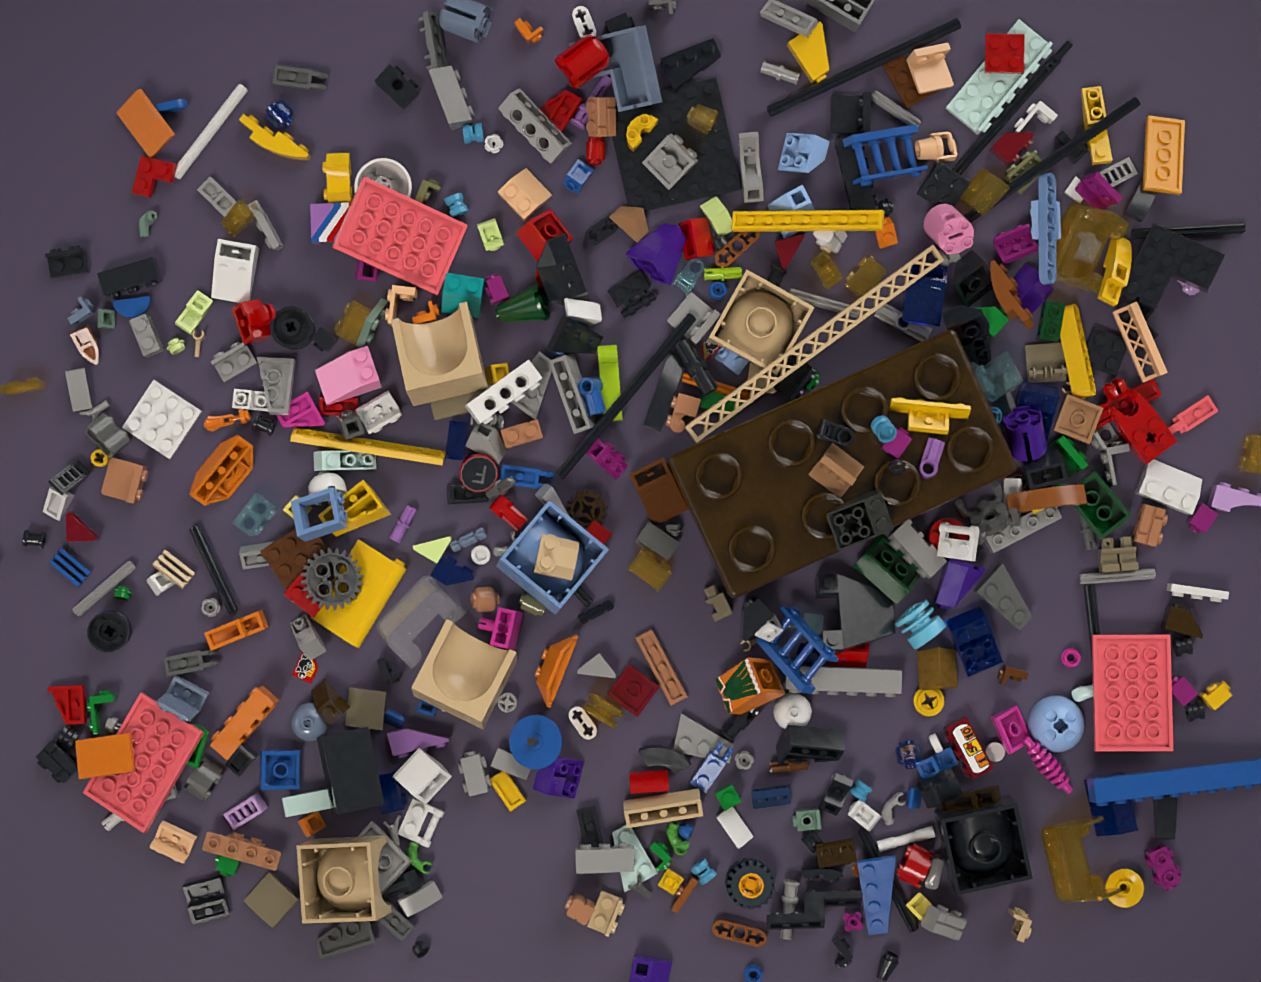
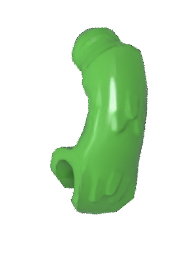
M671 821L666 827L668 839L677 855H684L689 848L688 840L683 841L678 835L679 823Z
M410 842L406 855L413 861L411 864L422 873H430V871L424 869V865L432 866L433 864L428 860L420 861L417 858L418 843Z

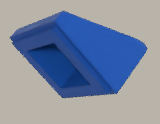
M388 709L385 714L384 723L401 729L406 715Z
M909 787L906 806L909 809L920 808L922 796L918 788Z

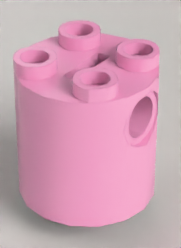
M940 204L933 207L927 213L924 219L925 232L946 254L960 253L973 245L974 229L972 224L952 205Z

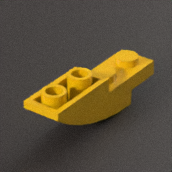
M1101 86L1081 89L1085 131L1106 117ZM1107 129L1087 142L1092 165L1112 162Z
M243 114L240 117L239 121L253 131L249 138L262 148L291 159H311V156L308 154L309 150L301 143L297 146L292 142L294 138L288 133L282 134L278 131L273 137L274 132L266 126L261 128L257 125L259 121L252 115L247 117Z
M1116 233L1112 234L1103 264L1106 270L1098 294V299L1111 306L1118 304L1121 290L1127 286L1132 262L1130 241Z

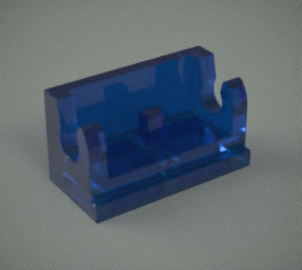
M449 421L445 459L464 461L468 422Z

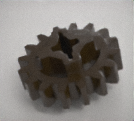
M583 489V494L580 495L577 491L576 498L570 497L573 502L572 504H567L568 507H571L567 514H572L570 518L575 520L576 523L581 524L582 528H585V526L589 527L594 520L604 523L602 515L607 516V513L603 511L608 508V505L602 504L605 498L599 499V492L594 495L593 489L589 493ZM584 497H592L596 501L592 503L587 502ZM578 501L580 504L579 511L575 513L574 507L576 502ZM582 501L587 506H592L590 510L592 518L587 513H582V510H584ZM600 506V514L596 518L594 515L595 509ZM582 516L589 518L590 522H582L579 520V518H581Z

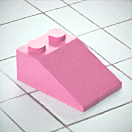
M368 346L350 351L315 370L326 405L382 388Z

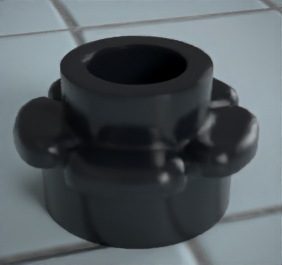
M888 198L880 200L878 210H883L884 216L889 217L893 213V203L889 202Z

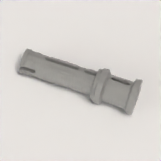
M784 879V895L781 897L782 902H784L782 914H790L795 911V904L799 901L797 892L800 881ZM793 929L781 930L780 938L791 940Z

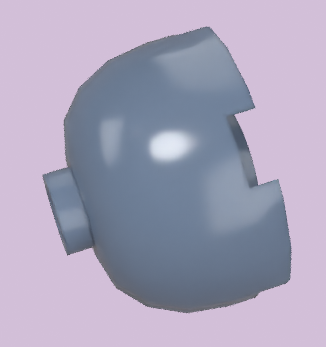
M308 702L300 705L291 717L293 732L297 737L305 741L317 740L329 728L328 723L316 711L315 703Z

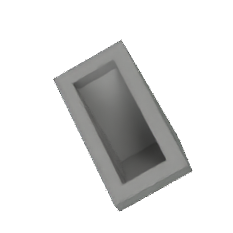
M600 652L578 668L577 674L616 678L615 671Z

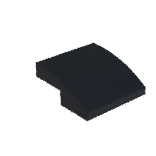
M221 875L183 884V891L188 903L187 909L192 925L230 916Z

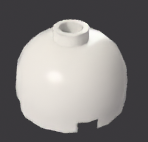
M321 471L310 481L308 493L310 495L334 487L344 495L347 493L344 480L339 475L329 471ZM330 499L325 500V501H322V502L328 501V505L331 504V500H330Z
M787 693L777 699L774 704L773 714L779 726L786 729L788 725L806 726L811 719L812 709L808 700L801 694Z

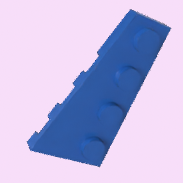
M895 855L857 860L868 935L888 933Z

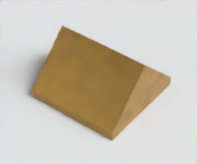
M938 647L917 651L919 690L958 688L955 650Z

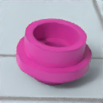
M1068 648L1061 654V661L1067 667H1075L1080 662L1081 656L1076 649ZM1069 654H1072L1074 656L1072 661H1068L1067 656Z

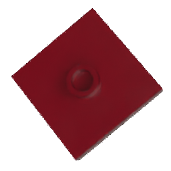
M629 663L606 695L638 717L660 685Z

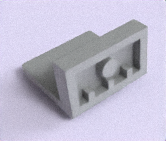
M691 292L668 318L667 322L676 329L687 314H692L696 321L684 336L687 339L689 338L696 346L719 319L721 314L716 310H712Z

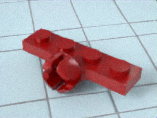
M1121 378L1112 380L1113 384L1111 385L1108 382L1103 387L1107 397L1106 401L1098 405L1103 408L1096 429L1113 421L1108 411L1109 407L1114 406L1123 415L1132 411L1133 402L1129 394L1132 390L1137 391L1147 402L1162 396L1155 379L1140 383L1133 388H1128L1125 380Z

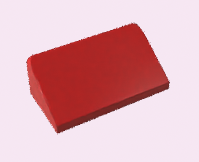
M320 392V414L341 415L342 412L347 410L356 412L355 409L359 408V395L326 405L323 393Z

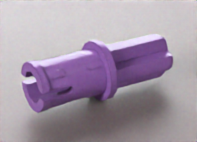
M409 505L406 506L399 521L396 520L397 524L389 536L390 539L398 543L401 542L407 528H410L409 524L417 512L415 508Z

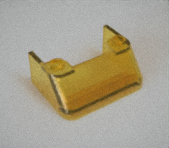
M1103 816L1078 818L1053 824L1042 829L1041 837L1055 893L1062 902L1102 901L1121 892V888L1105 889L1103 879L1097 874L1089 873L1081 838L1090 834L1091 825L1104 820Z

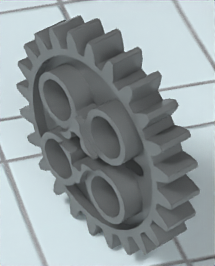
M328 548L326 554L323 550H320V556L314 553V561L307 559L310 565L303 566L307 572L300 574L302 577H305V580L301 581L300 584H306L302 591L309 592L306 598L313 597L311 604L317 601L319 602L318 608H321L324 604L326 610L332 606L335 611L337 610V605L343 609L344 602L350 605V598L357 599L354 593L361 592L357 586H361L363 583L358 580L364 577V575L358 574L362 567H355L358 560L352 562V554L346 557L345 550L339 554L338 548L335 549L334 553ZM329 562L332 563V576L337 579L333 582L335 596H332L331 581L327 580L331 575ZM337 564L345 566L343 574H339L336 571ZM321 565L326 568L324 576L318 575L316 571L317 566ZM339 583L347 585L346 593L339 592ZM320 585L328 587L326 595L319 593L318 588Z

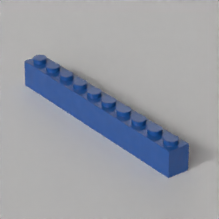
M1261 758L1087 779L1089 802L1096 803L1097 806L1109 805L1108 802L1115 801V804L1127 803V799L1139 802L1145 801V797L1163 799V795L1170 794V797H1181L1182 793L1188 792V795H1198L1201 790H1206V793L1218 792V788H1224V791L1236 790V786H1242L1244 789L1254 788V784H1260L1261 786Z

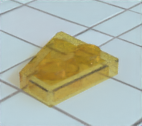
M38 377L26 379V382L21 383L19 381L8 382L6 385H0V394L9 396L46 389L45 381L38 380Z

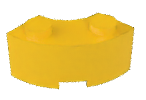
M350 153L327 154L326 162H323V173H326L327 189H324V200H328V203H351L352 187H350V175H352Z

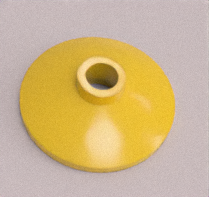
M1119 869L1111 873L1107 878L1105 892L1108 899L1114 905L1127 908L1140 901L1144 892V884L1136 872L1130 869ZM1121 884L1126 885L1125 890H1120Z

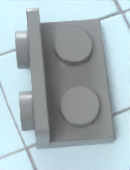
M240 341L230 346L231 350L226 353L222 351L213 356L214 360L211 363L215 366L223 382L226 383L258 364L247 344L240 343Z

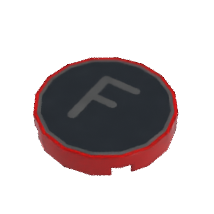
M473 454L462 462L459 469V477L462 484L468 490L484 492L495 484L498 477V469L489 456Z

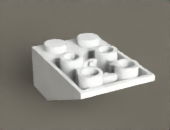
M218 239L214 259L211 298L237 303L250 301L259 247Z

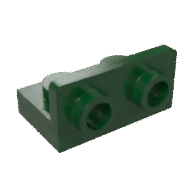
M1048 300L1042 303L1036 340L1059 341L1065 310L1064 303Z

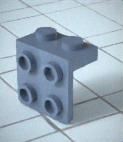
M175 675L167 692L157 700L156 704L160 706L161 710L177 715L179 720L190 722L201 712L210 693Z

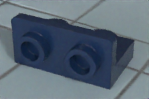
M789 785L751 790L754 809L791 804Z

